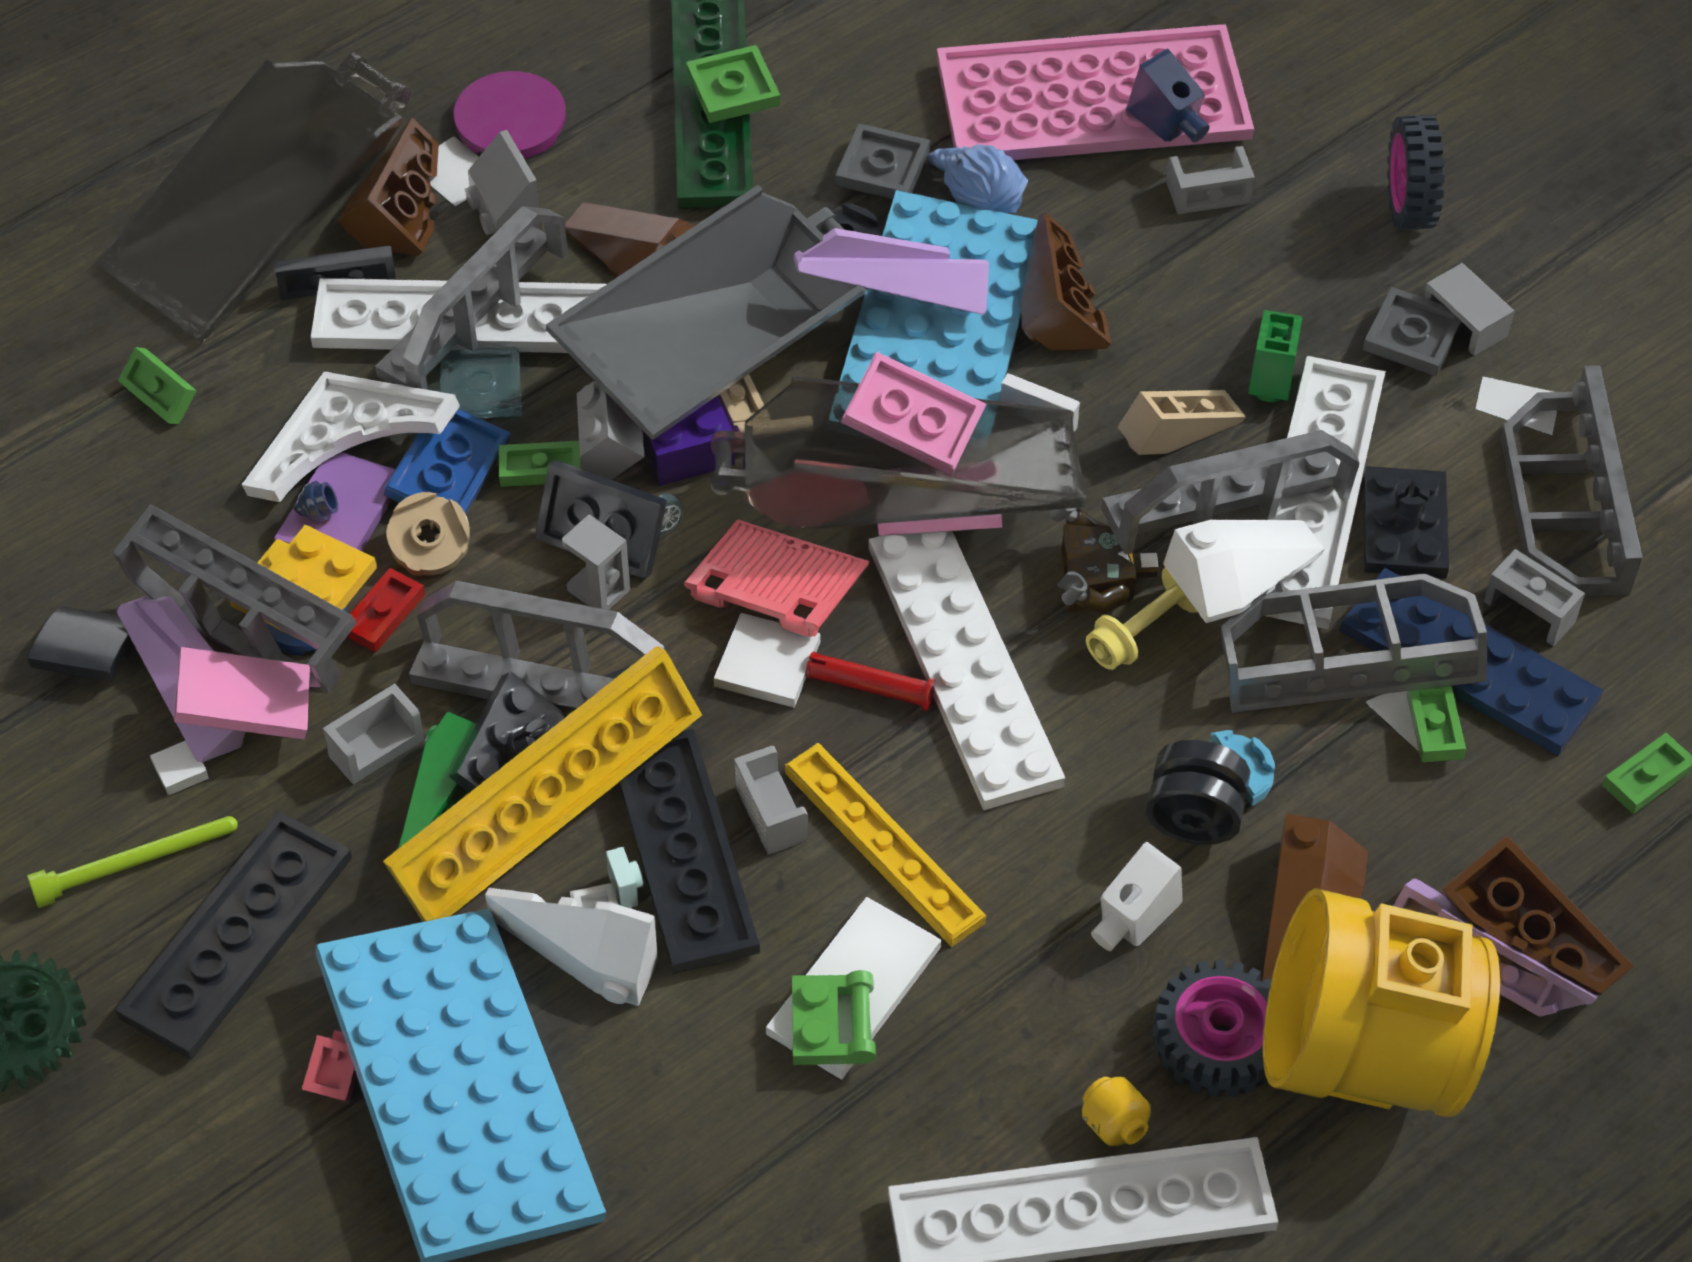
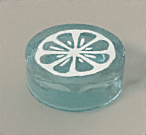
M670 493L658 495V497L667 500L660 535L672 531L680 523L684 515L683 504Z

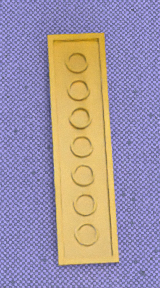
M659 646L654 647L383 860L423 922L452 916L702 716L666 650Z

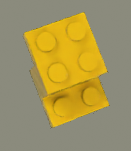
M307 525L303 526L289 544L277 539L257 562L341 610L346 607L377 568L374 557ZM230 601L231 607L239 611H242L246 614L249 612L248 610ZM264 620L265 623H267V624H269V625H271V626H273V627H275V628H277V629H279V630L285 632L284 630H282V629L276 627L275 625H273V624L267 622L266 620Z

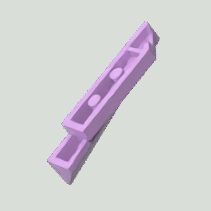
M1415 878L1404 885L1393 905L1398 908L1470 924L1443 894ZM1472 925V936L1488 938L1493 943L1499 961L1500 994L1541 1017L1556 1013L1559 1010L1583 1004H1593L1598 998L1597 994Z

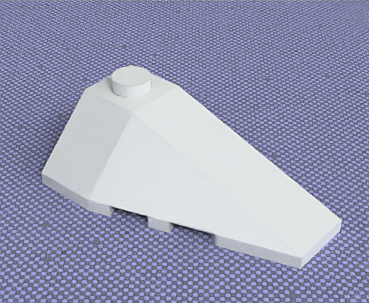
M1208 520L1175 529L1163 565L1203 620L1209 623L1242 613L1251 606L1252 601L1263 593L1267 595L1274 590L1276 584L1283 578L1295 575L1320 557L1325 548L1303 520Z
M488 888L485 895L487 909L491 911L495 923L588 988L601 994L608 1001L617 1004L627 1002L639 1006L658 963L655 919L653 915L609 902L598 901L594 909L578 907V903L574 898L561 897L559 903L554 904L546 903L535 893Z

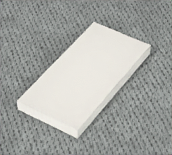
M866 897L806 975H847L856 970L871 972L874 976V990L870 993L872 1040L939 951L941 939ZM792 994L766 1026V1035L793 1050ZM838 996L839 1043H850L853 1040L851 996ZM853 1064L818 1066L842 1080Z

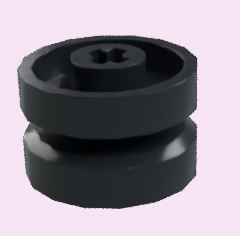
M1180 740L1168 744L1157 754L1152 780L1153 784L1150 787L1145 814L1151 825L1161 833L1181 842L1196 845H1214L1229 841L1240 830L1245 805L1243 801L1246 800L1251 774L1246 760L1234 750L1218 743L1204 740Z

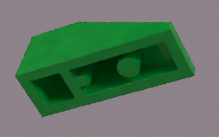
M1264 310L1248 394L1256 395L1258 399L1266 402H1278L1280 399L1288 401L1302 316Z

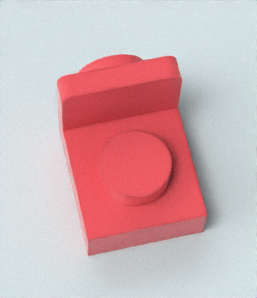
M334 1030L332 1038L317 1035L302 1090L350 1102L357 1074L343 1033Z

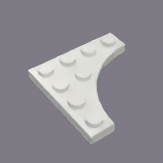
M323 372L245 479L242 486L247 496L281 502L298 481L311 470L334 455L355 445L395 434H441L460 405L454 394Z

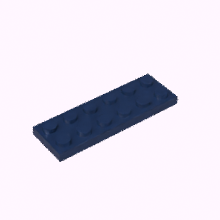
M1384 568L1375 580L1400 576ZM1424 596L1389 600L1401 648L1475 639L1468 615ZM1377 603L1355 604L1342 620L1340 632L1373 651L1390 650ZM1484 624L1487 631V681L1451 685L1454 697L1559 756L1598 704L1604 690Z

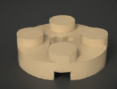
M431 492L417 493L402 500L394 509L387 526V543L393 558L399 565L406 568L410 574L414 576L441 574L455 567L466 556L470 538L469 522L461 506L450 498L447 500L444 497H438L437 493ZM430 525L431 530L434 527L438 528L440 533L435 536L434 542L426 543V540L422 542L418 539V536L422 534V526Z

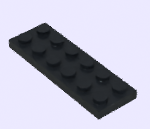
M694 728L684 730L618 782L673 974L760 953L759 939Z
M278 811L117 1007L116 1013L118 1018L192 1060L352 859L351 850Z

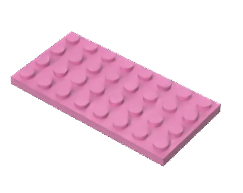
M1226 24L937 48V64L954 148L971 147L977 144L994 145L995 149H1002L1005 155L1010 156L1012 160L1253 140L1254 126ZM1167 48L1187 70L1205 95L1199 116L1210 126V129L1196 143H1193L1185 133L1170 142L1164 141L1126 109L1139 66Z

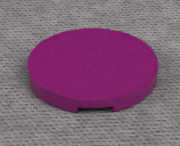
M519 71L498 72L474 81L459 95L454 107L455 129L462 143L479 155L484 152L499 132L507 130L523 158L526 159L544 152L557 142L556 137L566 122L565 102L560 91L552 83L540 76Z

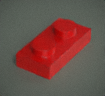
M389 568L350 613L357 624L348 634L347 638L376 653L425 596L424 585Z

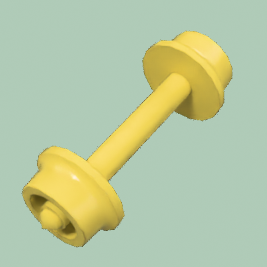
M1166 568L1162 570L1161 575L1166 591L1124 624L1109 615H1102L1095 621V629L1086 636V644L1093 658L1102 667L1113 670L1121 664L1130 665L1138 658V649L1133 637L1175 604H1178L1188 612L1197 613L1195 607Z

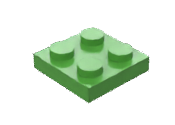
M757 45L686 62L687 75L709 123L781 106L780 93Z

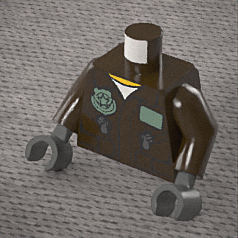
M1064 489L1051 498L1052 504H1055L1050 509L1051 519L1056 522L1066 519L1067 524L1063 525L1061 545L1064 577L1057 585L1059 588L1066 590L1062 595V600L1067 605L1068 612L1090 610L1099 615H1105L1134 599L1136 578L1158 576L1157 553L1133 554L1132 552L1125 555L1111 527L1093 519L1083 510L1077 508V499L1073 493Z

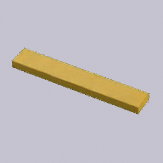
M819 743L785 765V774L951 947L986 923V915Z

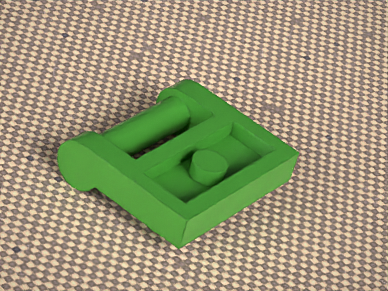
M856 970L847 975L792 976L793 1065L866 1064L875 1060L876 1044L871 1040L870 993L874 990V976L871 972ZM838 996H851L853 1040L850 1043H839Z

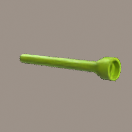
M226 816L56 874L55 871L46 873L43 869L27 875L28 882L39 909L56 903L55 898L63 896L62 891L228 835L236 831L238 823L234 817Z

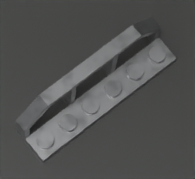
M522 206L424 304L415 327L375 366L377 377L388 383L428 390L426 375L456 344L474 352L478 347L475 325L500 299L514 307L521 303L519 280L547 251L562 259L567 256L564 217L549 209ZM536 222L545 223L546 233L533 227Z
M1584 366L1580 382L1574 383L1573 392H1537L1503 425L1500 438L1522 551L1524 555L1584 592V596L1630 595L1643 557L1601 367ZM1581 410L1579 429L1581 437L1587 438L1586 454H1517L1514 434L1538 411ZM1594 472L1593 496L1595 501H1600L1601 511L1529 513L1522 474ZM1601 530L1602 534H1607L1608 536L1607 562L1609 567H1614L1616 577L1576 576L1536 549L1533 531Z
M1319 430L1170 466L1142 489L1103 498L1101 510L1123 553L1127 555L1133 552L1136 535L1189 521L1197 524L1212 520L1214 515L1258 504L1267 519H1272L1276 516L1280 499L1331 486L1334 487L1341 501L1349 500L1360 462L1351 447L1325 431ZM1334 457L1341 460L1339 466Z
M152 504L148 506L112 552L129 581L152 600L163 596L172 597L198 632L242 656L300 664L281 652L264 622L266 620L317 649L308 661L311 668L309 692L329 693L340 679L341 675L331 657L357 624L349 613ZM137 549L188 577L180 587L179 592L146 565ZM203 586L249 611L239 624L242 630L221 618Z
M1427 574L1268 593L1267 595L1261 594L1252 601L1248 609L1240 614L1233 615L1221 626L1222 645L1228 668L1229 697L1232 713L1487 681V631L1475 594ZM1424 596L1468 615L1475 639L1401 648L1389 600ZM1376 602L1390 650L1324 658L1313 609ZM1301 611L1313 659L1238 668L1233 644L1236 639L1262 616Z
M455 581L425 598L417 613V619L424 642L410 670L409 676L412 684L490 699L501 676L511 671L565 714L569 715L614 680V678L588 674L591 663L583 629L608 633L641 658L656 646L664 650L665 648L619 612ZM454 603L490 610L502 656L439 644L442 634L436 613ZM511 614L563 624L574 671L518 660L520 649Z

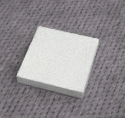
M741 613L714 676V687L795 708L806 680L807 661L812 662L809 656L812 651L817 652L820 644V633H817L815 637L809 638L783 629L778 622Z

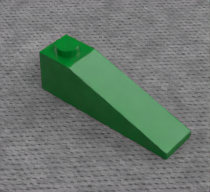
M447 712L439 725L435 724L430 728L425 739V748L399 848L469 794L467 790L449 778V775L476 723Z

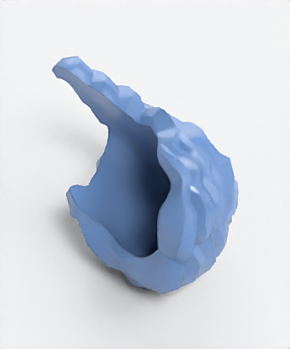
M977 144L971 147L937 149L927 155L930 164L936 166L941 171H945L944 183L951 190L952 196L957 203L974 206L980 210H993L1002 213H1016L1021 205L1022 194L1028 179L1021 173L1018 165L1012 158L1005 155L1002 149H995L994 145Z

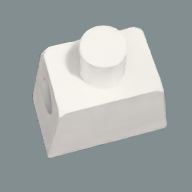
M1146 841L1102 894L1100 899L1103 920L1091 932L1094 940L1108 951H1112L1122 938H1125L1135 946L1140 945L1183 902L1181 867Z

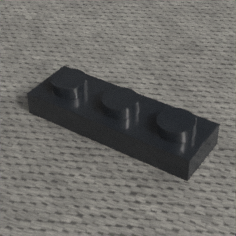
M391 246L274 261L281 300L317 295L320 278L396 280Z

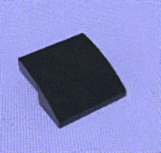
M60 606L43 626L29 653L28 661L31 668L112 682L121 658L129 657L134 643L118 615Z

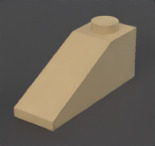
M1225 390L1143 391L1136 397L1118 425V429L1127 439L1130 448L1137 452L1138 455L1167 454L1238 425L1244 421L1246 416Z

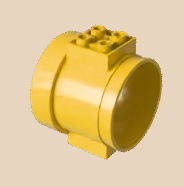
M1317 888L1309 891L1298 905L1288 925L1270 985L1263 1033V1063L1268 1083L1274 1088L1318 1098H1324L1329 1095L1385 1109H1390L1392 1105L1417 1111H1432L1434 1114L1451 1118L1456 1116L1469 1102L1478 1085L1494 1035L1499 1005L1500 970L1497 952L1493 943L1488 938L1472 936L1471 924L1386 904H1380L1377 910L1373 912L1368 902L1363 899Z

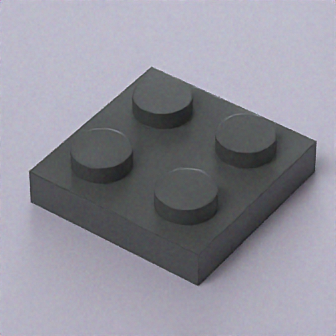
M858 123L835 175V186L889 199L894 198L896 190L912 193L930 151V140Z
M1391 287L1364 340L1363 350L1437 376L1463 322L1443 304Z

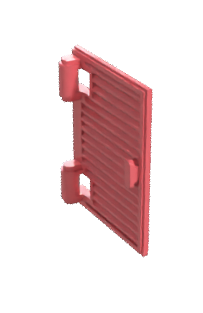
M737 519L687 578L684 586L691 590V596L694 597V600L718 608H726L730 602L779 618V624L783 629L811 638L817 635L819 627L865 570L869 561ZM710 575L725 579L717 589L705 586V581ZM799 604L814 608L806 619L794 615V610Z

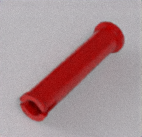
M812 651L809 656L812 662L807 661L806 678H814L922 706V711L925 712L930 708L936 682L934 678L924 681L818 654L815 651Z

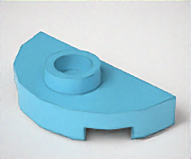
M1232 730L1211 733L1210 742L1218 743L1234 750L1246 760L1251 771L1246 799L1251 807L1265 799L1272 788L1275 763L1270 750L1259 739L1253 737L1251 740L1242 735H1234Z

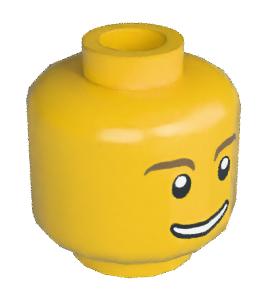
M1100 1078L1090 1085L1084 1093L1082 1117L1107 1145L1134 1144L1146 1134L1148 1130L1147 1123L1151 1116V1106L1126 1078Z

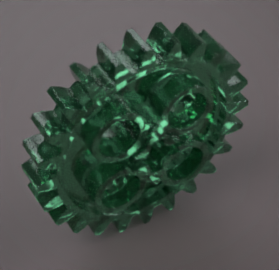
M19 950L14 951L11 961L4 962L0 954L1 1091H6L10 1080L16 1079L19 1087L24 1089L26 1077L33 1075L39 1082L44 1081L42 1069L45 1067L58 1072L60 1067L56 1058L58 1056L72 1058L74 1056L68 1043L82 1042L78 1028L87 1024L82 1012L86 1009V1005L82 995H80L81 991L77 981L71 979L66 967L58 970L53 958H49L41 965L37 952H33L26 962L22 960ZM37 992L34 996L30 998H23L25 995L29 993ZM36 1031H44L36 1037H29Z

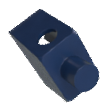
M1168 48L1139 66L1126 107L1134 117L1162 140L1168 142L1185 133L1193 143H1196L1210 129V126L1199 116L1205 97L1203 90Z

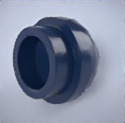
M313 481L304 486L303 491L298 496V502L294 504L293 508L300 516L307 517L311 521L324 522L330 519L331 514L337 513L338 499L334 489L328 482L319 483Z

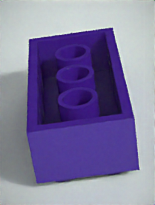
M718 396L654 440L642 430L644 452L658 486L735 465L734 433Z

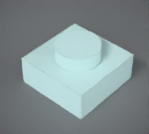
M623 847L606 851L608 875L611 883L614 884L619 905L627 908L638 906L637 888L643 887V880L637 862L629 863Z

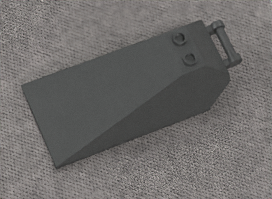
M757 185L547 323L546 331L629 417L654 440L869 290V288L861 287L860 285L856 286L800 273L796 269L793 259L795 252L800 250L803 253L823 241V234L821 232L825 231L828 233L834 228L845 230L835 221L836 215L829 208L825 207L807 219L793 204L762 193L763 189Z

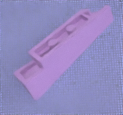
M834 228L823 235V241L803 253L800 250L794 253V263L797 271L800 273L856 286L860 285L861 287L977 314L983 315L986 311L989 262L976 259H949L950 252L947 247Z
M145 596L121 604L117 614L174 718L181 647L207 651L213 650L172 597L163 596L152 600ZM176 722L198 762H205L241 748L245 731Z

